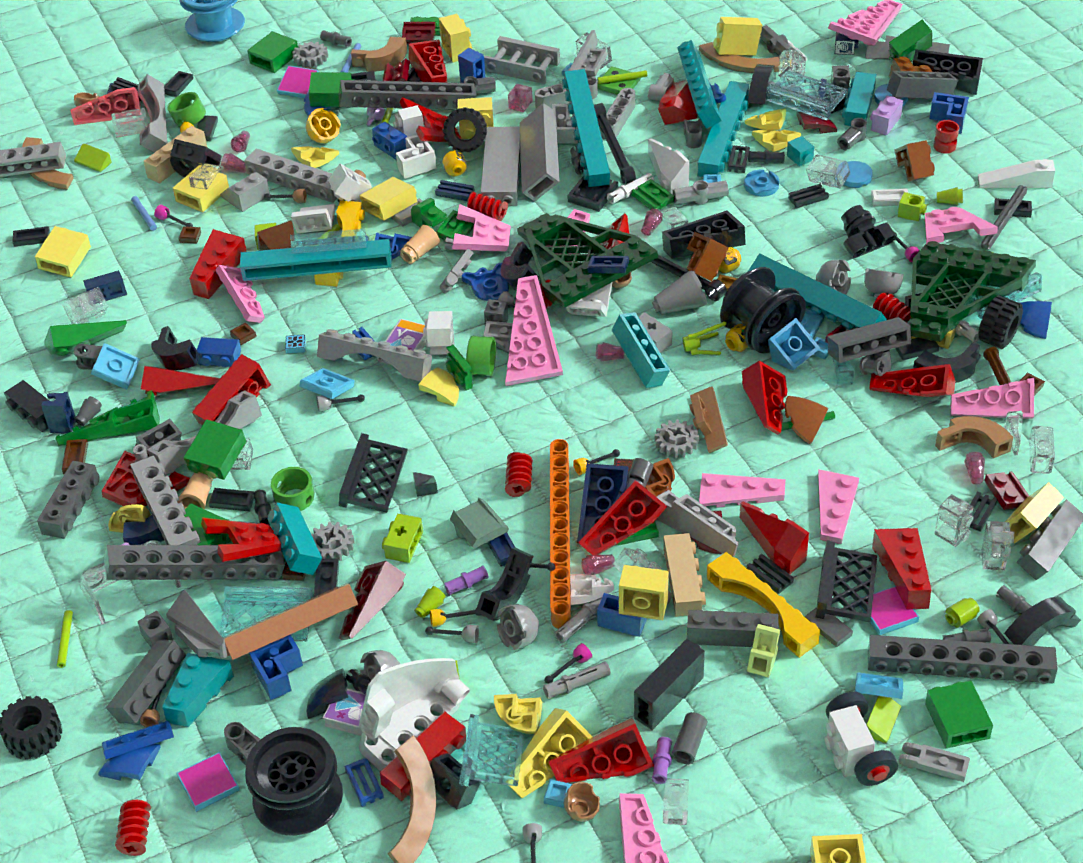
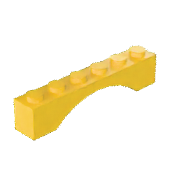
M340 200L336 214L342 235L337 244L356 242V234L360 232L361 221L365 218V210H362L361 202ZM343 272L314 275L315 284L337 287L339 280L343 278Z
M725 552L707 565V580L721 592L744 596L761 605L770 614H778V625L782 634L783 645L800 658L819 644L820 630L817 625L806 619L798 609H794L787 603L784 597L776 594L767 583H763L751 570L746 569L737 558Z

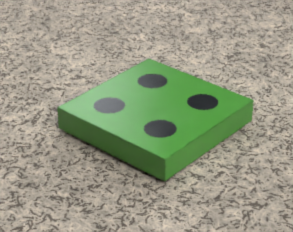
M611 66L603 76L631 72ZM641 78L602 84L597 82V89L618 95L624 88L633 89Z

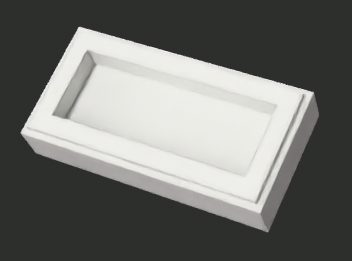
M871 190L873 206L899 205L903 193H908V190Z

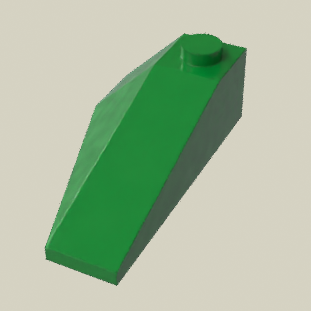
M127 321L50 326L44 344L51 355L64 356L72 353L77 345H91L123 332Z

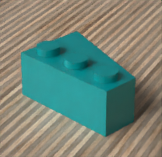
M187 653L162 706L166 721H170V724L189 727L205 710L209 700L221 692L220 688L227 680L230 682L234 677L230 660L208 656L199 657L197 654Z

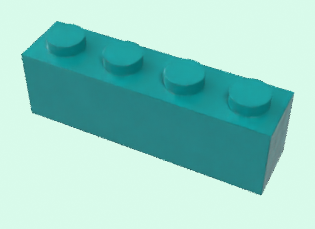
M856 72L855 78L851 79L845 108H843L842 118H845V126H851V121L856 118H862L867 121L877 74Z
M636 312L619 314L612 332L645 388L662 386L670 372V368Z
M276 502L273 510L268 514V521L274 534L281 542V550L290 570L313 575L322 560V556L299 507Z

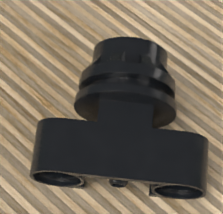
M861 205L851 207L841 217L844 223V230L848 236L843 245L852 258L860 257L887 246L897 238V235L887 222L874 226L876 223L875 217L869 211L864 210Z

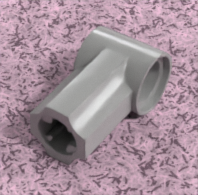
M669 73L660 75L655 85L651 84L648 98L660 101L673 85L674 78Z

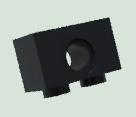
M449 753L433 758L430 767L436 793L456 810L472 804L481 780Z

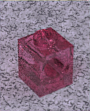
M516 84L508 94L509 109L524 112L532 102V87Z

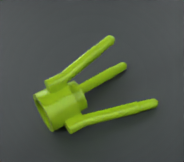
M726 322L682 337L685 352H691V355H720V351L697 350V348L701 347L700 340L719 335V332L706 333L725 326Z

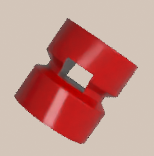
M943 120L937 123L936 137L934 138L933 145L936 151L952 153L956 150L959 125L956 122Z

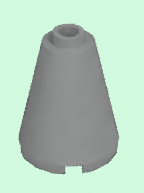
M692 270L688 271L654 297L655 301L652 302L655 311L666 314L707 305L706 295L702 293V285L695 272Z

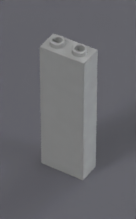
M544 103L520 122L522 193L533 201L538 200L560 182L556 112Z
M520 126L487 127L481 194L483 197L487 195L489 200L492 197L495 198V202L498 199L502 203L506 201L508 206H517L521 156Z

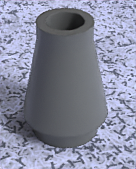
M92 396L84 399L74 420L79 425L85 426L90 419L101 411V402Z

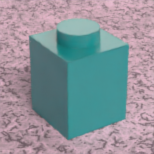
M800 136L787 143V157L800 167L813 161L814 146L804 137Z

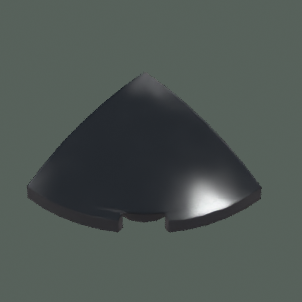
M343 668L323 679L311 694L306 710L308 719L325 713L329 704L348 698L346 688L348 685Z

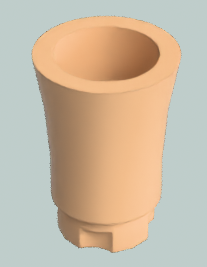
M422 225L417 233L400 250L401 258L409 264L419 260L425 253L440 244L438 235L429 226Z
M200 472L194 473L177 502H182L184 509L190 503L205 509L213 478Z

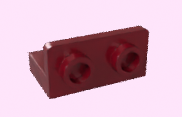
M405 58L402 62H398L395 67L387 63L382 81L407 82L410 61Z

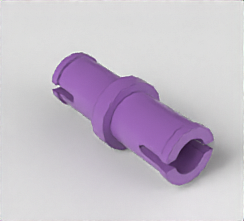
M484 565L475 570L468 573L463 572L461 576L445 582L444 587L450 596L464 588L470 589L473 584L488 579V572Z
M668 737L658 738L656 754L653 755L654 770L652 781L657 784L666 783L668 767L672 761L670 756L672 740Z

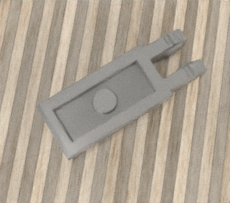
M467 249L440 284L439 287L442 292L448 293L464 273L462 268L466 270L472 262L470 257L473 254L471 250Z
M909 742L903 744L902 751L905 754L900 755L898 760L900 764L908 768L917 767V769L964 782L970 761L969 757L924 744L923 746Z

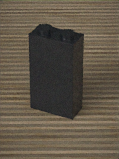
M686 639L634 691V719L650 730H653L704 678L705 650L698 644Z

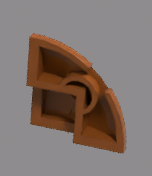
M787 396L785 401L786 418L791 417L793 431L805 442L811 444L824 420L828 408L805 398Z
M669 458L653 463L654 467L645 488L653 495L658 496L667 490H672L671 485L675 480V472Z

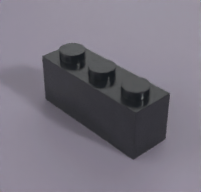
M24 380L4 392L7 399L5 403L11 411L15 410L21 419H26L32 428H37L42 433L49 429L41 404L42 401L50 400Z

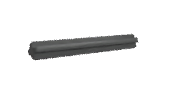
M1019 185L993 224L998 227L997 234L986 235L981 242L982 248L989 250L1026 195V186Z

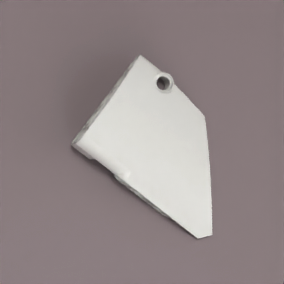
M437 658L403 663L378 672L368 684L359 727L362 731L359 751L379 771H382L391 762L383 760V756H389L392 760L397 757L394 751L400 746L399 741H406L413 735L417 738L423 732L418 731L415 726H422L426 730L439 717L434 716L431 711H437L440 715L447 712L452 716L459 709L461 701L468 695L470 689L459 679L455 660ZM372 740L376 744L371 746L366 744V741Z

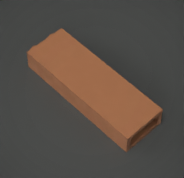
M345 583L223 637L227 657L231 656L232 660L358 605L350 584Z

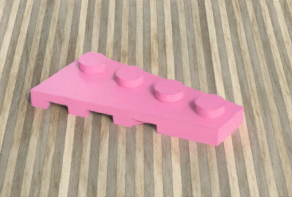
M219 265L216 268V272L235 301L236 306L243 314V318L248 322L261 323L265 317L260 303L255 299L257 297L256 291H253L251 288L253 285L252 280L243 281L240 268Z
M818 469L820 540L834 541L837 544H842L859 485V477Z
M702 473L699 503L705 507L716 505V508L725 507V504L730 503L740 505L743 501L746 503L749 501H756L757 503L783 501L786 479Z

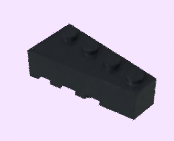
M915 49L913 66L920 67V65H926L930 67L932 72L950 73L958 79L955 89L977 95L983 58Z
M728 210L662 232L663 251L671 259L694 254V252L687 249L694 232L711 238L726 247L746 245L745 226Z

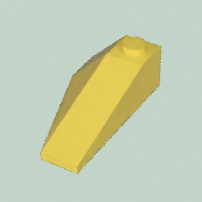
M555 708L541 724L505 783L520 798H524L554 777L548 762L549 760L593 736L567 710Z

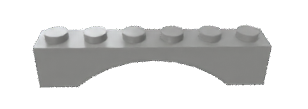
M147 74L138 84V95L145 104L150 117V123L140 133V145L155 153L168 143L165 91L162 82Z
M328 329L326 332L319 334L317 357L335 361L348 354H371L390 363L404 378L420 382L431 371L432 355L426 354L424 350H408L406 346L399 345L395 347L391 346L389 342L380 341L378 343L374 342L372 338H357L354 334H340L337 330Z
M242 391L229 399L215 422L238 429L252 424L257 418L262 416L256 396L247 391ZM196 436L178 441L162 440L147 449L149 457L154 455L157 463L162 462L165 469L164 475L166 476L173 473L178 467L186 464L183 457Z

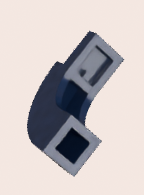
M152 515L146 518L145 522H124V543L127 542L129 545H157L164 540Z

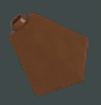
M291 220L257 232L259 251L296 248Z

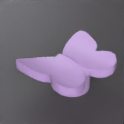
M367 108V115L369 116L367 125L370 126L374 119L380 121L385 109Z

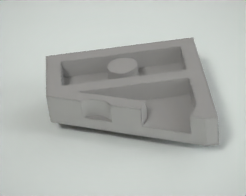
M487 321L483 337H494L496 347L509 353L513 323Z

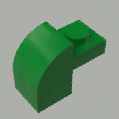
M427 198L411 208L412 222L419 228L422 225L435 227L447 220L446 213L435 206V200L432 198Z

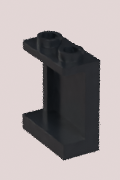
M178 139L174 140L170 154L174 158L198 163L217 172L222 155L206 146Z

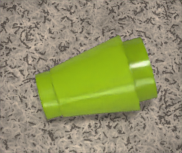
M956 187L937 192V203L953 205L963 203V189Z
M432 586L431 589L428 588L414 610L415 613L424 619L430 614V610L437 609L444 604L445 594L435 586Z

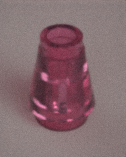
M242 131L232 138L231 148L235 152L246 150L250 138L249 132Z
M225 153L223 155L221 166L224 169L246 172L243 160L232 153Z
M650 209V211L646 212L641 229L644 235L650 236L663 221V215L659 210Z
M604 342L596 345V359L601 361L624 359L625 352L622 347Z
M971 452L966 455L964 463L971 483L981 484L984 481L985 458L980 452Z
M612 554L587 555L581 562L583 572L587 575H596L614 567V556Z

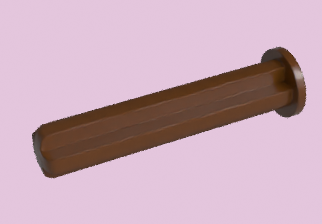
M996 347L986 349L983 357L988 360L999 385L1010 383L1011 380L999 357V350Z

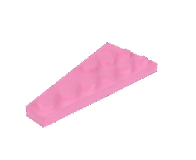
M883 0L877 3L875 7L869 6L867 10L862 9L848 15L846 19L840 18L837 23L830 22L828 29L844 34L850 39L860 40L866 45L874 46L901 11L903 4L893 0Z
M537 275L518 278L505 386L563 375Z

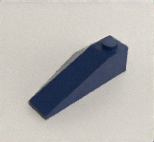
M587 463L577 543L624 493L627 486L628 466Z

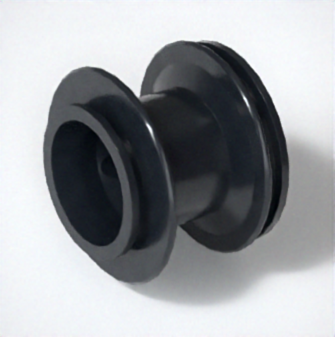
M767 267L753 269L736 279L727 290L720 309L721 323L726 322L724 327L732 329L737 324L746 325L745 340L747 346L763 354L770 353L768 340L795 318L801 323L806 310V302L795 288L790 287L778 290L777 292L774 291L776 283L775 274Z
M303 727L282 728L264 736L252 748L247 758L245 780L248 790L253 796L252 802L255 815L261 824L275 833L297 836L316 831L334 817L342 802L343 788L337 774V758L334 750L323 736Z

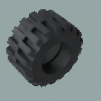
M458 108L450 113L444 122V138L448 142L447 144L453 147L454 150L460 152L476 150L482 145L487 135L485 118L473 108ZM466 119L474 124L476 131L471 139L462 140L456 135L455 126L460 120Z
M1000 295L996 296L988 305L980 322L979 340L1004 349L1012 341L1020 325L1023 314L1022 304Z
M26 696L23 700L19 698L16 700V703H10L8 709L3 710L1 713L0 735L9 753L15 754L17 758L21 759L24 756L25 759H31V757L36 759L43 753L46 755L49 753V749H54L57 746L56 742L61 739L62 724L52 702L49 703V700L46 698L41 699L40 696H35L34 698ZM38 724L37 726H35L34 728H32V729H30V730H25V731H23L25 728H27V727H29V726H31V725Z

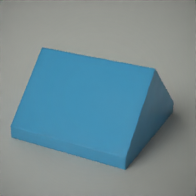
M797 318L768 340L772 362L792 371L820 349Z

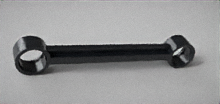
M595 104L594 108L598 124L619 167L621 180L624 185H627L636 180L634 168L629 166L607 119L604 104Z
M658 255V258L650 261L678 277H682L689 271ZM697 275L702 285L701 289L705 290L706 295L711 300L718 301L726 294V286L720 280L714 279L710 282Z

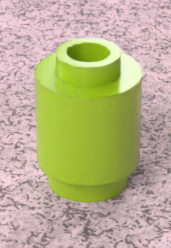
M963 598L946 609L945 618L951 626L959 628L976 618L980 608L973 598Z

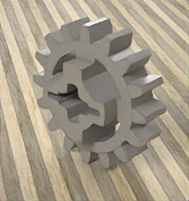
M312 41L304 42V45L299 44L298 48H294L292 52L294 63H297L298 66L302 65V67L308 66L311 68L317 67V64L323 65V61L326 62L328 58L327 47H324L323 43L319 45V42L315 44Z
M677 419L675 423H672L669 420L668 425L662 423L661 428L656 429V448H660V453L667 452V457L671 454H674L675 458L680 454L682 457H685V453L692 454L693 449H697V444H699L698 430L694 429L693 424L687 426V421L679 423Z
M330 521L328 526L320 524V529L313 528L314 534L311 535L322 559L339 558L341 561L342 555L349 556L348 550H353V544H355L354 536L351 529L347 530L346 524L340 527L339 522L332 525Z

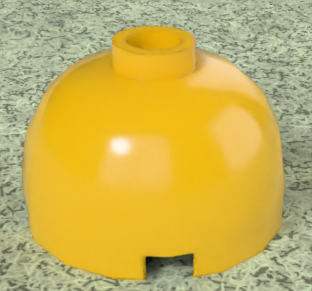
M318 108L308 116L306 132L317 143H329L339 135L341 123L334 112H328L324 110L325 108Z

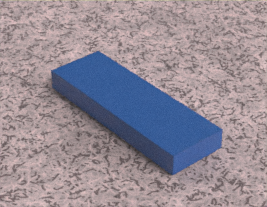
M165 721L102 742L105 759H109L173 738L174 735L170 721Z

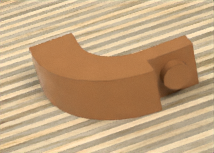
M390 37L388 43L378 50L352 49V66L364 67L367 72L385 70L387 63L394 67L406 56V38Z
M963 416L950 419L949 427L937 432L935 446L941 451L959 443H974L983 447L992 458H996L1011 452L1013 436L994 421L982 417Z

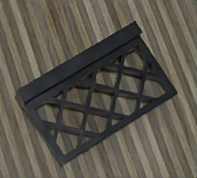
M361 433L339 493V506L347 508L348 504L387 513L408 449L369 440L368 434ZM371 447L380 449L381 453L373 455L370 449ZM392 453L402 454L400 458L395 460L390 456ZM386 457L389 462L381 465L377 459ZM373 462L376 467L368 470L365 464ZM393 466L396 472L388 475L384 469ZM380 471L384 477L375 480L372 474ZM368 477L371 482L363 485L360 479ZM387 481L391 487L383 490L379 484ZM375 486L378 492L370 495L367 489ZM363 492L366 497L358 499L354 498V495ZM382 496L386 501L385 505L376 503L374 499Z
M826 541L815 618L824 619L825 614L870 622L877 555L836 548L834 541ZM837 556L846 557L849 561L843 563ZM860 561H869L871 565L864 567ZM853 564L859 569L854 573L848 568ZM842 570L848 576L841 579L836 573ZM863 574L869 579L864 583L858 578ZM853 580L858 586L851 588L846 582ZM841 586L845 592L839 594L834 588ZM863 590L868 596L861 598L856 592ZM851 596L855 602L849 604L844 598ZM839 602L844 607L841 609L831 607V604ZM861 606L866 610V613L857 612L854 608Z

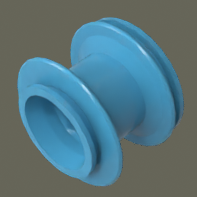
M179 0L180 5L185 10L193 13L186 20V32L195 39L208 42L222 41L235 35L242 29L245 23L244 15L239 10L232 8L238 0Z

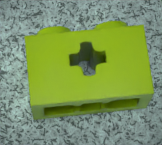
M397 513L395 520L390 523L388 536L384 537L382 541V549H384L386 559L410 563L423 534L422 518Z

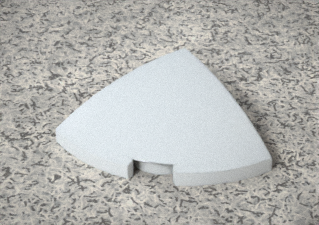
M571 574V605L602 598L604 593L609 594L614 590L613 582L607 578H604V583H601V579L596 577V575Z

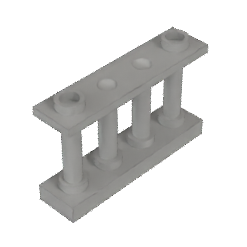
M499 36L497 39L498 53L495 57H484L485 71L546 84V68L549 64L559 65L560 49ZM504 54L512 56L509 61L501 59ZM519 58L527 59L524 64L516 62ZM534 61L542 62L540 67L531 66Z

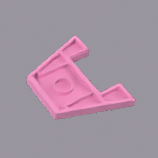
M459 204L457 219L474 223L473 235L469 237L455 233L452 249L508 250L510 225Z
M950 207L946 210L936 209L925 213L926 245L931 241L943 242V233L974 229L980 236L997 234L998 232L997 226L960 207Z

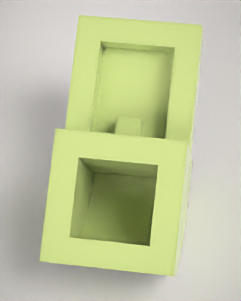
M761 624L757 625L747 672L765 677L770 676L778 651L777 645L780 629Z

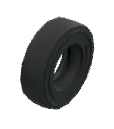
M170 157L171 166L184 178L200 165Z

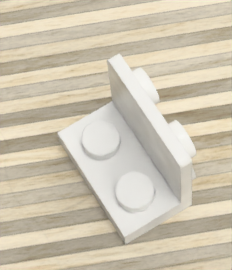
M335 204L304 207L299 212H292L291 218L297 234L331 230L336 208Z
M612 283L566 307L567 311L574 315L607 317Z

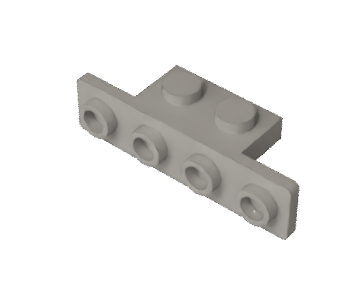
M591 30L589 36L586 37L585 43L580 48V52L575 57L568 71L585 69L586 75H597L607 56L606 49L595 48L598 44L595 30Z

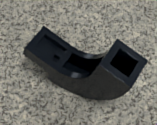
M756 65L752 75L748 103L767 105L771 81L776 80L774 65Z
M524 242L518 243L511 256L505 257L501 265L502 277L515 291H517L518 278L537 275L528 265L533 256L531 250Z
M169 326L163 327L159 339L152 341L151 348L164 368L182 370L197 365L199 353L191 340L177 343V338Z
M973 342L961 355L953 358L939 357L925 350L914 361L913 368L950 364L955 383L964 381L975 372L976 364L981 356L979 354L980 345Z
M511 548L501 578L492 589L481 593L475 612L495 621L501 618H497L501 608L516 604L531 576L528 574L534 556L520 549Z
M1051 597L1038 602L1022 613L1008 627L1004 635L1014 645L1034 646L1049 630L1060 625L1076 627L1081 619L1076 615V610L1061 597Z

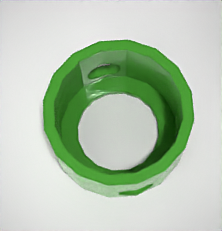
M186 92L178 95L167 106L172 119L178 127H181L182 121L195 125L206 114V109L195 92Z
M470 337L467 345L466 361L472 367V370H469L472 374L492 376L496 361V340L494 337Z
M287 467L275 473L271 479V490L275 504L278 502L299 507L300 511L305 510L312 504L315 495L313 481L310 473L304 468ZM293 489L302 490L293 495H285L286 492Z

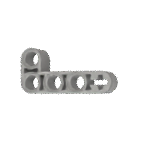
M587 75L592 99H595L598 95L597 79L595 76ZM562 83L537 89L535 91V107L538 108L544 103L552 109V104H569V101L566 102L565 100L566 89L562 88Z
M632 88L622 89L606 113L616 137L635 108V90ZM599 126L600 133H601V137H602V139H605V137H604V135H603V133H602V131H601V128H600V126Z

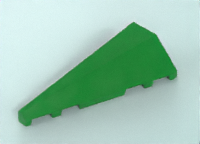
M151 390L147 392V397L138 401L134 398L130 400L129 405L119 408L115 407L90 419V424L80 429L76 426L72 428L73 432L61 436L57 435L55 440L61 446L66 445L67 440L87 439L89 441L150 430L160 423L154 394Z

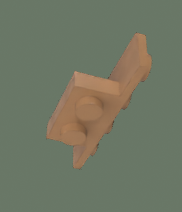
M711 386L690 395L692 404H689L692 414L695 416L693 423L696 429H700L705 436L708 452L711 453L728 446L714 388Z

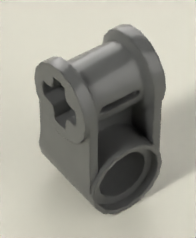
M698 119V121L684 120V135L686 145L689 148H699L702 144L701 119Z
M77 345L73 351L77 357V367L83 370H92L103 346Z
M890 349L863 357L859 364L860 373L862 375L873 373L877 376H882L891 370Z
M231 722L224 729L228 749L246 765L252 748L261 739L252 734L240 722Z

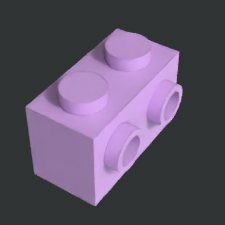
M886 96L879 103L878 108L873 110L871 114V131L888 135L901 118L903 100Z

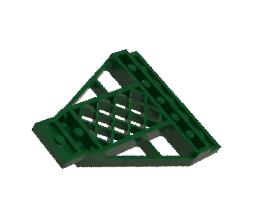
M548 213L540 215L538 218L517 228L518 235L528 242L545 297L555 306L560 304L564 308L659 257L656 249L636 235L556 214L550 216ZM585 232L593 233L597 236L590 237ZM609 239L623 241V243L614 246L612 249H606L601 245V243ZM536 253L545 259L547 263L540 265ZM591 256L629 257L626 273H588L587 267ZM555 268L564 274L551 280L549 283H546L543 277L544 274Z
M936 241L928 242L913 258L911 319L907 322L910 325L911 336L941 342L945 335L955 329L962 319L988 306L996 296L1004 297L1013 291L1022 292L1029 283V275L1036 267V260L1027 257L1010 256L1009 254L992 253L987 250L980 251L971 247L963 248L953 244H940ZM916 272H917V273H922V274L933 275L934 277L919 275V274H916ZM916 284L927 286L920 296H916ZM988 286L999 287V288H998V289H995V288H990V287H988Z

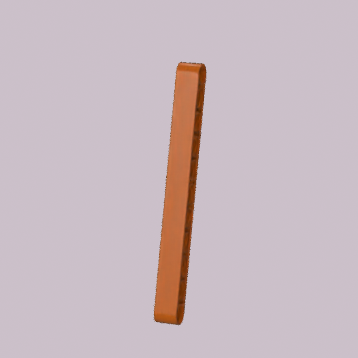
M555 439L550 443V563L555 564V570L550 571L551 623L557 629L561 628L571 619L568 443L563 439Z

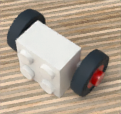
M847 692L835 697L826 707V715L829 721L826 723L827 736L824 738L825 745L828 750L832 751L835 766L838 770L841 769L844 778L856 775L858 781L865 786L883 783L897 772L898 762L890 751L879 750L874 752L875 742L863 720L869 709L868 703L860 692Z

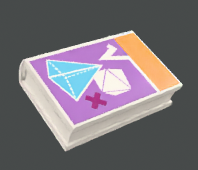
M399 319L385 342H389L391 346L395 347L399 345L406 346L408 350H423L426 345V339L423 336L425 325ZM377 357L379 362L390 364L382 358Z
M347 688L348 698L329 704L323 716V720H325L324 726L361 736L362 731L359 727L365 694Z

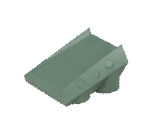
M481 498L458 511L453 510L450 521L454 524L457 536L465 538L466 543L473 548H477L509 530L508 526Z

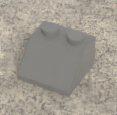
M254 172L227 188L220 195L243 212L264 199V195L269 193L268 182L265 177Z

